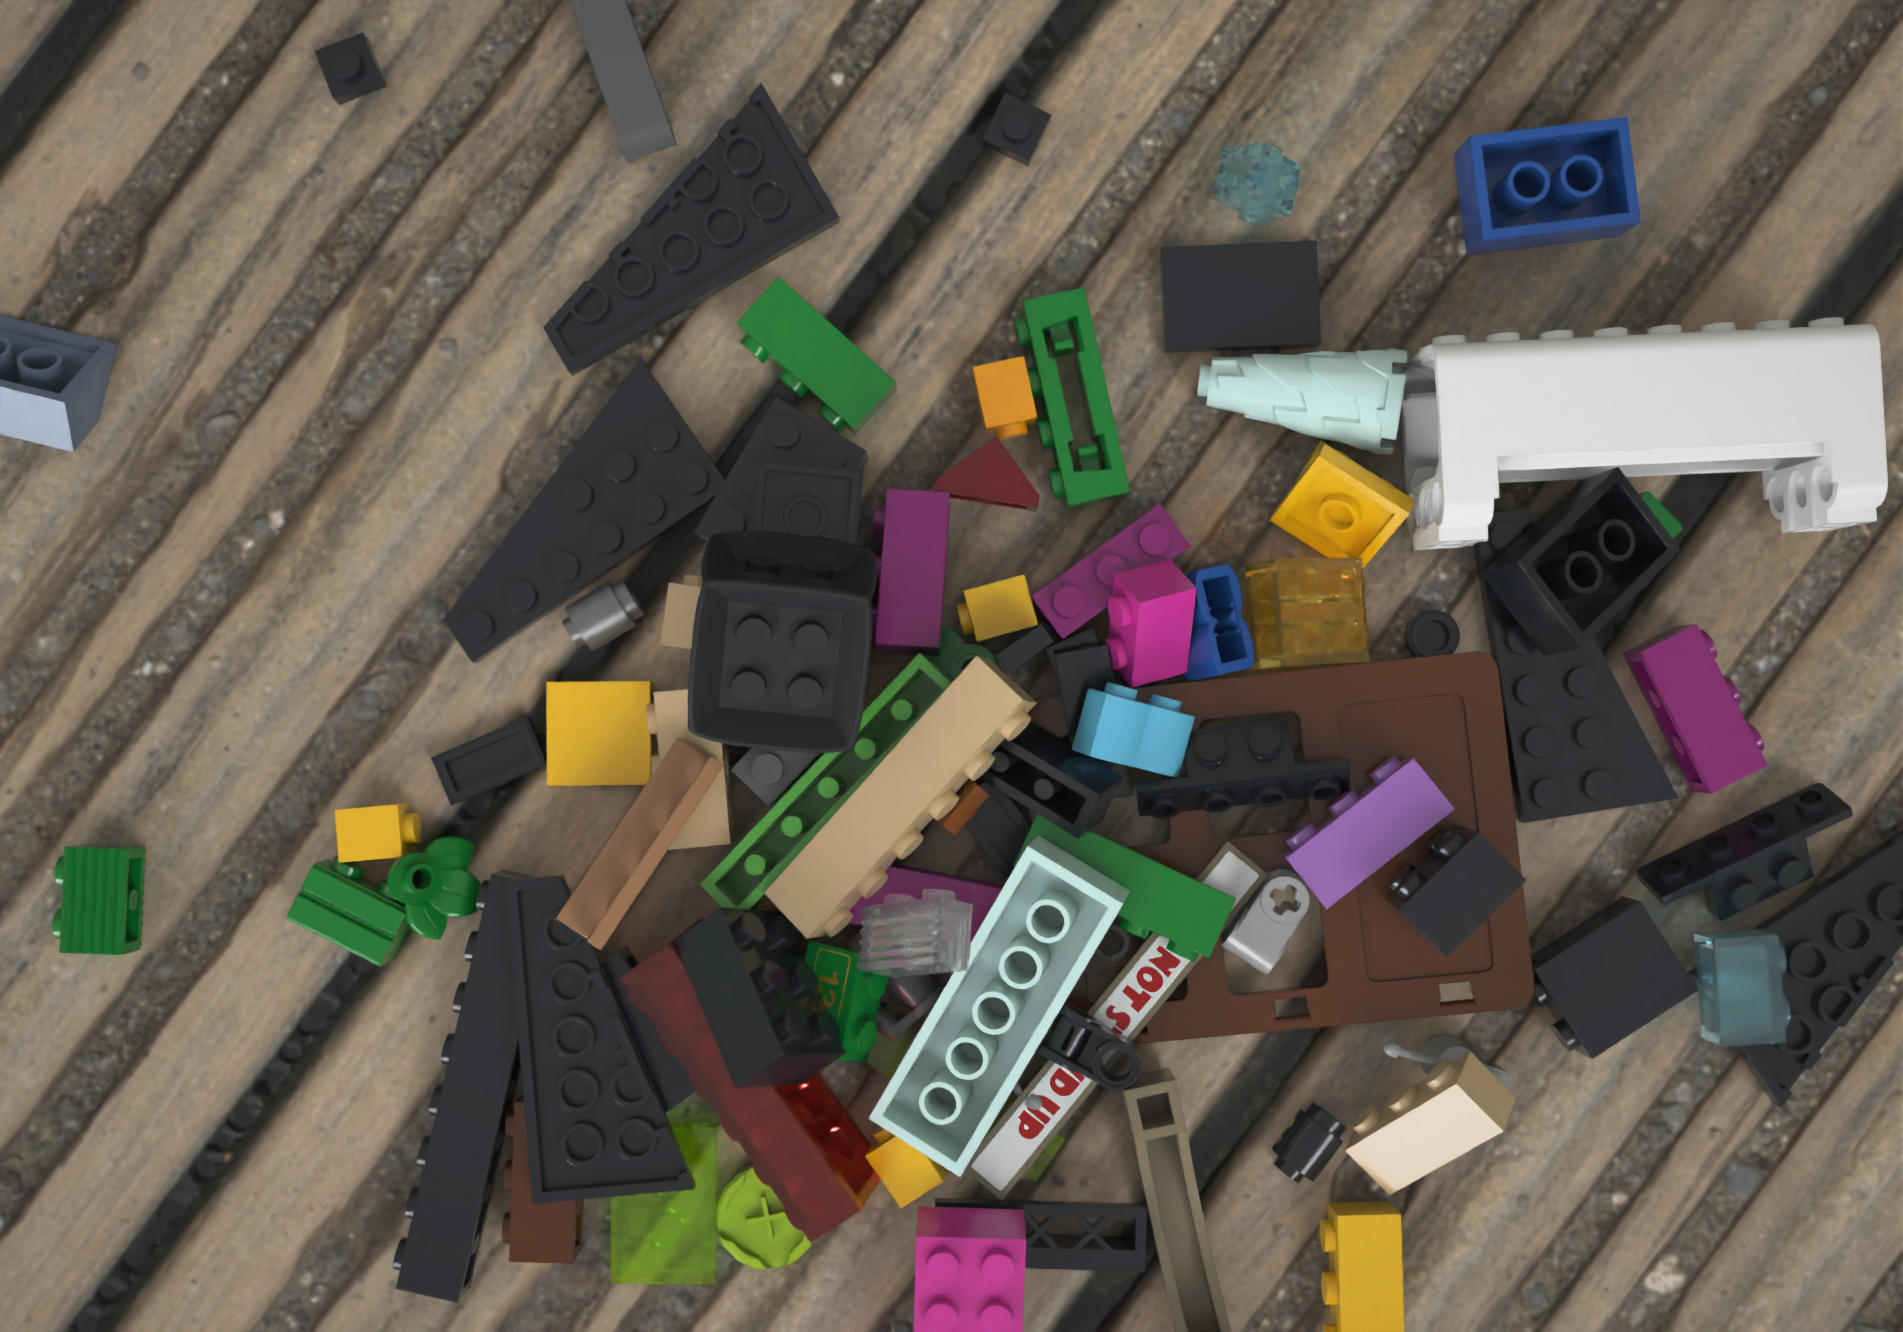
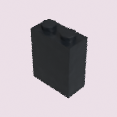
M1624 896L1531 955L1534 979V995L1532 999L1541 1008L1546 1005L1554 1016L1556 1022L1551 1025V1028L1561 1044L1569 1052L1575 1049L1590 1059L1597 1057L1698 991L1641 901Z

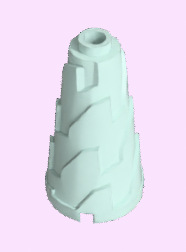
M1389 348L1386 350L1356 352L1318 351L1298 355L1253 354L1252 357H1213L1211 366L1201 365L1197 396L1207 397L1206 406L1244 414V418L1285 426L1308 436L1341 442L1357 449L1370 451L1373 454L1392 455L1394 450L1392 441L1381 439L1396 440L1406 374H1401L1402 368L1392 367V363L1407 364V350Z

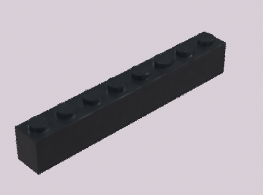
M501 870L492 873L490 880L485 879L478 893L476 909L483 912L479 930L471 932L465 949L464 959L467 962H471L467 982H460L453 1001V1012L459 1014L455 1034L449 1033L447 1035L441 1053V1064L447 1065L443 1085H436L429 1105V1115L435 1116L431 1136L426 1135L424 1137L417 1157V1166L423 1167L419 1187L414 1186L406 1204L405 1218L412 1219L408 1237H403L400 1240L394 1256L393 1269L400 1271L396 1285L398 1290L458 1303L471 1288L505 1140L506 1115L508 1108L513 1105L521 1070L505 881L534 876Z

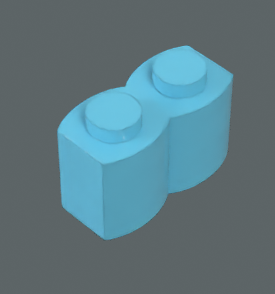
M1107 682L1104 692L1088 688L1072 750L1094 758L1163 775L1179 777L1195 716L1179 712L1182 704L1181 701L1151 694L1149 703L1136 700L1138 690Z

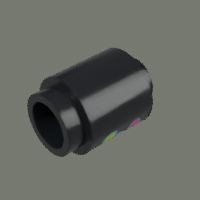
M1312 1101L1306 1111L1300 1108L1271 1149L1278 1155L1273 1164L1298 1184L1304 1176L1314 1182L1343 1143L1340 1137L1347 1127Z

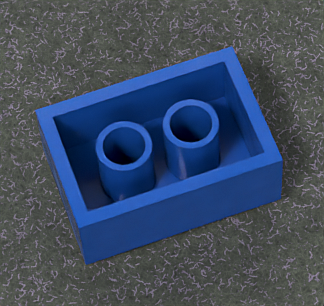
M1628 117L1469 136L1454 153L1466 255L1620 237L1641 222Z

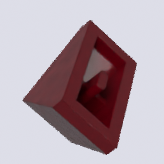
M997 436L937 478L934 491L950 492V498L1034 512L1038 508L1040 495Z

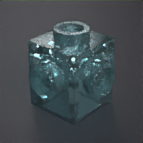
M1254 143L1249 146L1222 148L1212 199L1237 211L1238 219L1248 223L1266 224L1269 221V217L1291 216L1295 194L1299 187L1301 165L1282 155V149L1273 144Z

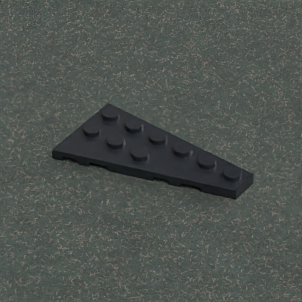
M642 359L633 368L443 619L473 663H478L708 505L714 500L723 485L725 478Z
M1525 507L1493 512L1491 523L1488 525V541L1475 543L1473 548L1491 656L1496 661L1499 670L1508 758L1519 822L1528 823L1677 799L1678 796L1594 637L1581 648L1544 656L1481 573L1534 524Z

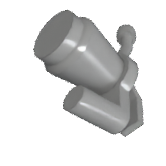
M1438 1034L1430 1037L1424 1042L1420 1052L1402 1047L1400 1042L1389 1040L1384 1044V1052L1388 1056L1397 1058L1399 1055L1420 1061L1422 1070L1426 1075L1439 1062L1448 1059L1452 1063L1470 1052L1459 1038L1451 1034ZM1482 1063L1505 1087L1508 1086L1509 1077L1502 1066Z

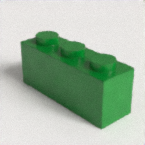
M779 276L737 321L739 329L745 335L740 341L741 345L761 363H764L768 357L784 370L778 378L800 398L806 392L822 405L817 413L839 433L846 426L856 435L897 390L896 382Z

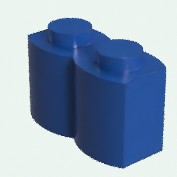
M1227 564L1185 574L1197 588L1187 673L1183 674L1185 679L1191 682L1252 668L1254 663V644L1250 630L1240 616L1242 611V593L1232 568Z

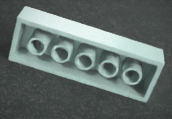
M1038 835L1026 847L868 1119L961 1177L1131 891Z

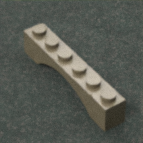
M1169 1068L1139 1074L1131 1086L1121 1090L1174 1331L1232 1332L1204 1221L1190 1151L1188 1131L1176 1079Z

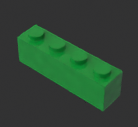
M1037 814L1014 863V867L1017 865L1026 847L1039 835L1131 891L1117 914L1120 916L1117 926L1144 939L1147 938L1149 931L1157 933L1169 939L1166 946L1167 950L1195 962L1198 954L1210 957L1236 898L1095 832L1088 831L1077 839Z

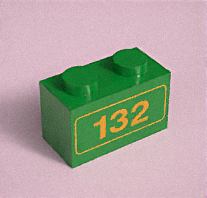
M809 941L805 962L816 974L818 991L827 1011L838 1023L840 1029L839 1038L846 1051V1054L836 1061H868L870 1050L877 1037L876 1020L880 1000L887 988L889 956L841 943Z

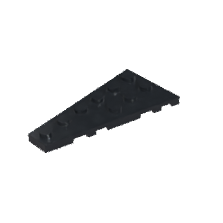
M762 83L749 96V102L733 120L730 118L717 132L718 136L699 158H694L640 218L642 222L625 241L621 240L608 254L609 259L589 281H584L543 327L572 376L840 222L836 210Z
M1903 830L1687 972L1771 1102L1781 1108L1793 1093L1790 1091V1088L1805 1069L1811 1070L1822 1056L1819 1052L1838 1027H1845L1894 964L1891 959L1903 944Z
M564 875L518 878L505 881L532 1204L694 1190L696 1182L595 947L587 942L588 939L556 919L572 895Z

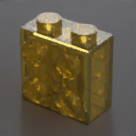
M1276 558L1245 565L1249 627L1254 644L1253 670L1334 667L1370 662L1362 558Z

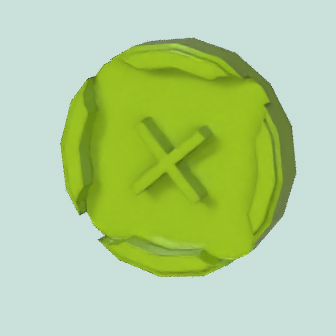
M758 1162L739 1170L725 1185L716 1206L719 1237L724 1248L737 1261L755 1269H771V1267L786 1266L797 1261L811 1247L819 1227V1200L812 1184L797 1169L780 1162Z

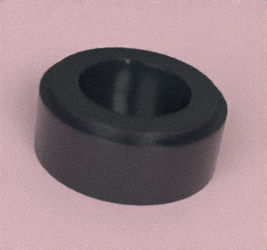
M1428 610L1416 614L1409 620L1404 631L1406 648L1415 658L1453 654L1460 640V632L1455 620L1449 614L1439 610Z

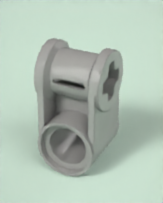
M1277 868L1268 872L1267 878L1254 892L1246 906H1243L1233 919L1220 946L1265 974L1271 971L1281 957L1292 933L1309 907V893L1304 881L1295 871L1287 868ZM1288 885H1291L1294 898L1296 899L1293 904L1289 901H1283L1280 906L1275 905L1276 901L1272 890L1277 888L1283 891Z

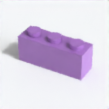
M1395 755L1390 757L1369 774L1374 780L1372 784L1358 795L1353 789L1348 790L1328 806L1327 809L1332 815L1315 828L1311 822H1308L1286 839V843L1290 848L1282 855L1326 909L1455 810L1414 758L1406 756L1399 761Z

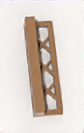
M677 737L556 919L588 939V943L602 950L724 765L711 756L708 758Z

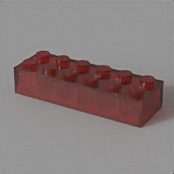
M704 915L658 948L620 979L627 987V994L632 1004L640 1011L645 1012L658 1030L659 1040L663 1047L669 1053L676 1055L689 1073L690 1082L694 1090L701 1097L707 1099L720 1116L725 1133L730 1139L738 1142L748 1155L758 1179L766 1186H770L784 1205V1211L789 1222L796 1229L802 1230L810 1243H812L861 1211L881 1179L865 1157L871 1144L819 1072L800 1085L734 1087L674 944L675 939L706 918V915Z

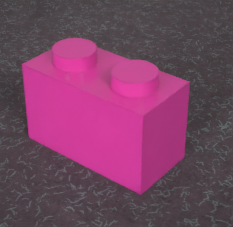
M1171 559L1114 573L1112 596L1108 599V613L1110 616L1109 638L1105 643L1108 645L1111 668L1117 670L1131 688L1187 673L1197 588Z

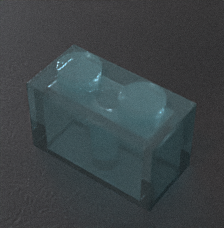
M1759 929L1694 933L1702 1038L1721 1047L1786 1043L1785 1027L1790 1023L1791 1013L1789 1003L1782 990L1781 974L1786 970L1787 960L1784 947L1779 942L1778 935Z

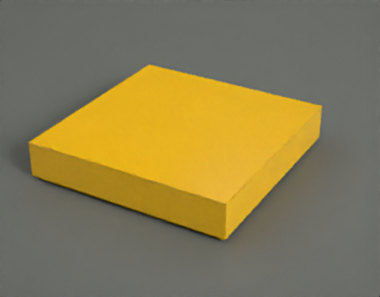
M653 681L546 682L547 786L646 785L652 776L653 735H650L648 731L646 708L647 704L653 703Z

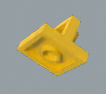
M1320 440L1311 452L1297 481L1277 506L1269 521L1357 576L1410 514L1415 500L1397 489L1389 481L1378 477L1351 460L1345 453L1332 448Z

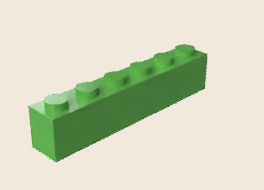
M919 653L863 712L856 746L847 751L824 753L702 881L700 886L723 908L756 910L767 898L764 892L951 685L953 680L927 655Z

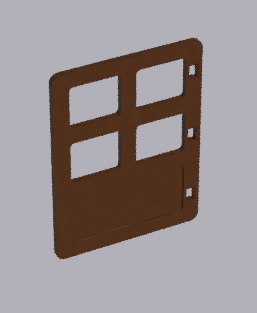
M1473 651L1132 688L1138 690L1136 700L1149 703L1151 694L1181 701L1182 704L1179 712L1195 716L1192 730L1199 729L1200 724L1207 719L1292 711L1299 719L1303 763L1349 758L1351 766L1349 790L1353 789L1358 795L1374 782L1369 774L1384 761L1394 755L1399 761L1406 756L1416 760L1455 808V810L1331 907L1326 909L1319 901L1327 979L1322 985L1233 993L1227 988L1223 947L1220 946L1222 936L1220 934L1210 957L1202 956L1186 975L1187 993L1185 996L1179 999L1166 1000L1146 1024L1147 1029H1142L1133 1042L1142 1044L1513 1010L1522 1008L1531 1001L1534 995V979L1523 884L1447 958L1432 947L1384 899L1392 891L1387 886L1390 880L1408 864L1416 868L1431 854L1426 849L1427 845L1446 827H1450L1454 831L1462 825L1479 832L1522 875L1499 670L1496 661L1489 654ZM1062 696L1034 699L1037 704L1028 712V715L1031 717L1030 721L1062 740L1068 734ZM1185 756L1179 777L1164 775L1165 780L1187 777ZM1342 794L1328 800L1307 798L1310 822L1315 828L1332 815L1327 808ZM1031 810V818L1033 824L1037 816V813ZM1196 810L1180 812L1178 815L1169 818L1170 838L1167 842L1127 847L1195 879L1226 840L1264 871H1273L1277 868L1293 869L1282 854L1290 848L1286 843V839L1297 830L1217 838L1210 832L1208 812ZM1084 969L1065 1003L1086 1012L1092 1004L1088 999ZM1470 983V992L1473 999L1440 1002L1439 984ZM1306 997L1309 1014L1275 1017V1000ZM1058 1013L1057 1016H1056V1018L1054 1019V1021H1053V1022H1054V1025H1055V1023H1056V1021H1057V1019H1058L1060 1013Z

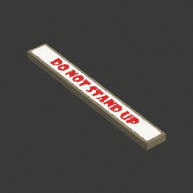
M1226 840L1195 879L1236 898L1222 929L1223 931L1269 874ZM1151 931L1087 1009L1086 1013L1101 1021L1103 1025L1133 1041L1203 955L1198 954L1195 962L1183 958L1166 949L1169 939ZM1075 1027L1070 1030L1065 1039V1047L1070 1043L1076 1031ZM1111 1049L1103 1055V1065L1107 1071L1119 1059L1124 1050ZM1047 1059L1024 1086L1023 1092L1015 1097L988 1130L965 1171L1002 1201L1098 1083ZM1033 1093L1039 1096L1042 1100L1040 1109L1032 1110L1025 1105L1027 1099H1024V1095L1030 1097Z

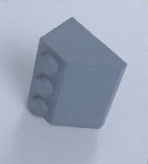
M0 315V434L74 452L99 422L116 355L115 343Z

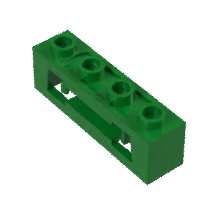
M1082 287L1024 300L1021 308L1022 316L1014 318V324L1020 349L1027 347L1030 349L1033 367L1027 368L1031 391L1033 399H1041L1045 416L1044 418L1037 419L1040 442L1043 450L1052 448L1056 468L1048 470L1054 500L1063 498L1065 510H1071L1125 498L1130 493V488L1085 288ZM1071 326L1074 327L1079 349L1074 363L1092 442H1100L1105 470H1100L1096 443L1077 447L1078 451L1075 452V455L1079 462L1080 472H1074L1069 448L1074 440L1055 357L1072 354L1074 343L1069 332V327ZM1050 335L1054 358L1048 357L1044 336Z

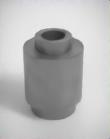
M622 579L615 584L608 581L566 606L569 617L563 620V624L578 647L587 644L594 651L635 627V620L645 615L629 585Z

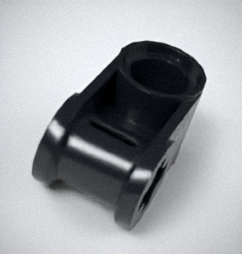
M1064 1003L1047 1041L1041 1042L1037 1051L1052 1062L1068 1070L1078 1072L1105 1088L1122 1090L1131 1086L1138 1078L1142 1064L1141 1051L1137 1044L1130 1038L1103 1025L1101 1021L1071 1004ZM1075 1027L1076 1031L1068 1046L1065 1047L1064 1041L1071 1028ZM1111 1049L1124 1050L1132 1060V1069L1121 1076L1110 1074L1105 1069L1102 1060L1103 1055Z

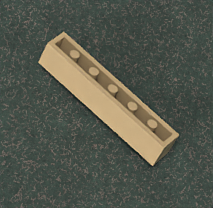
M976 655L764 894L807 939L827 935L833 937L838 934L851 921L853 914L849 910L862 896L865 899L869 898L883 886L888 879L885 870L897 857L901 860L906 858L920 845L924 838L920 832L932 818L935 820L943 818L956 805L959 797L955 793L969 778L972 781L978 779L989 769L995 760L991 753L1005 738L1008 741L1013 740L1027 727L1031 720L1028 712L1037 703L993 660Z

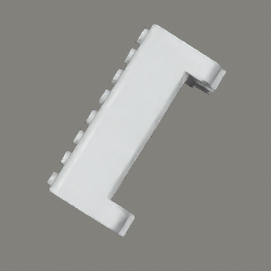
M1830 317L1809 321L1808 327L1790 328L1789 320H1771L1756 323L1755 329L1736 330L1735 323L1722 322L1704 325L1701 327V332L1682 333L1681 325L1656 326L1647 329V334L1628 335L1627 328L1614 327L1596 330L1593 332L1594 337L1574 338L1572 330H1554L1541 333L1540 339L1520 340L1519 333L1505 332L1486 336V342L1466 343L1464 335H1446L1433 338L1432 344L1420 348L1419 353L1401 367V374H1406L1400 414L1404 493L1415 500L1410 514L1406 517V525L1409 535L1413 537V550L1462 548L1473 546V544L1488 541V525L1493 517L1494 499L1500 498L1499 483L1586 479L1619 467L1625 477L1762 471L1764 500H1769L1773 516L1777 520H1781L1782 533L1831 531L1877 521L1876 507L1882 504L1887 493L1888 474L1879 334L1872 324L1844 325V318Z

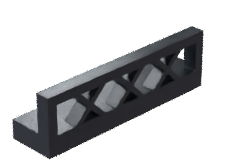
M935 1198V1207L1024 1209L1025 1220L1033 1227L1030 1233H1026L1025 1268L1145 1272L1146 1204ZM1032 1215H1045L1047 1217L1039 1223ZM1060 1216H1074L1086 1231L1082 1235L1049 1234L1046 1229ZM1085 1217L1100 1218L1095 1223L1091 1224ZM1112 1218H1134V1236H1102L1099 1231Z

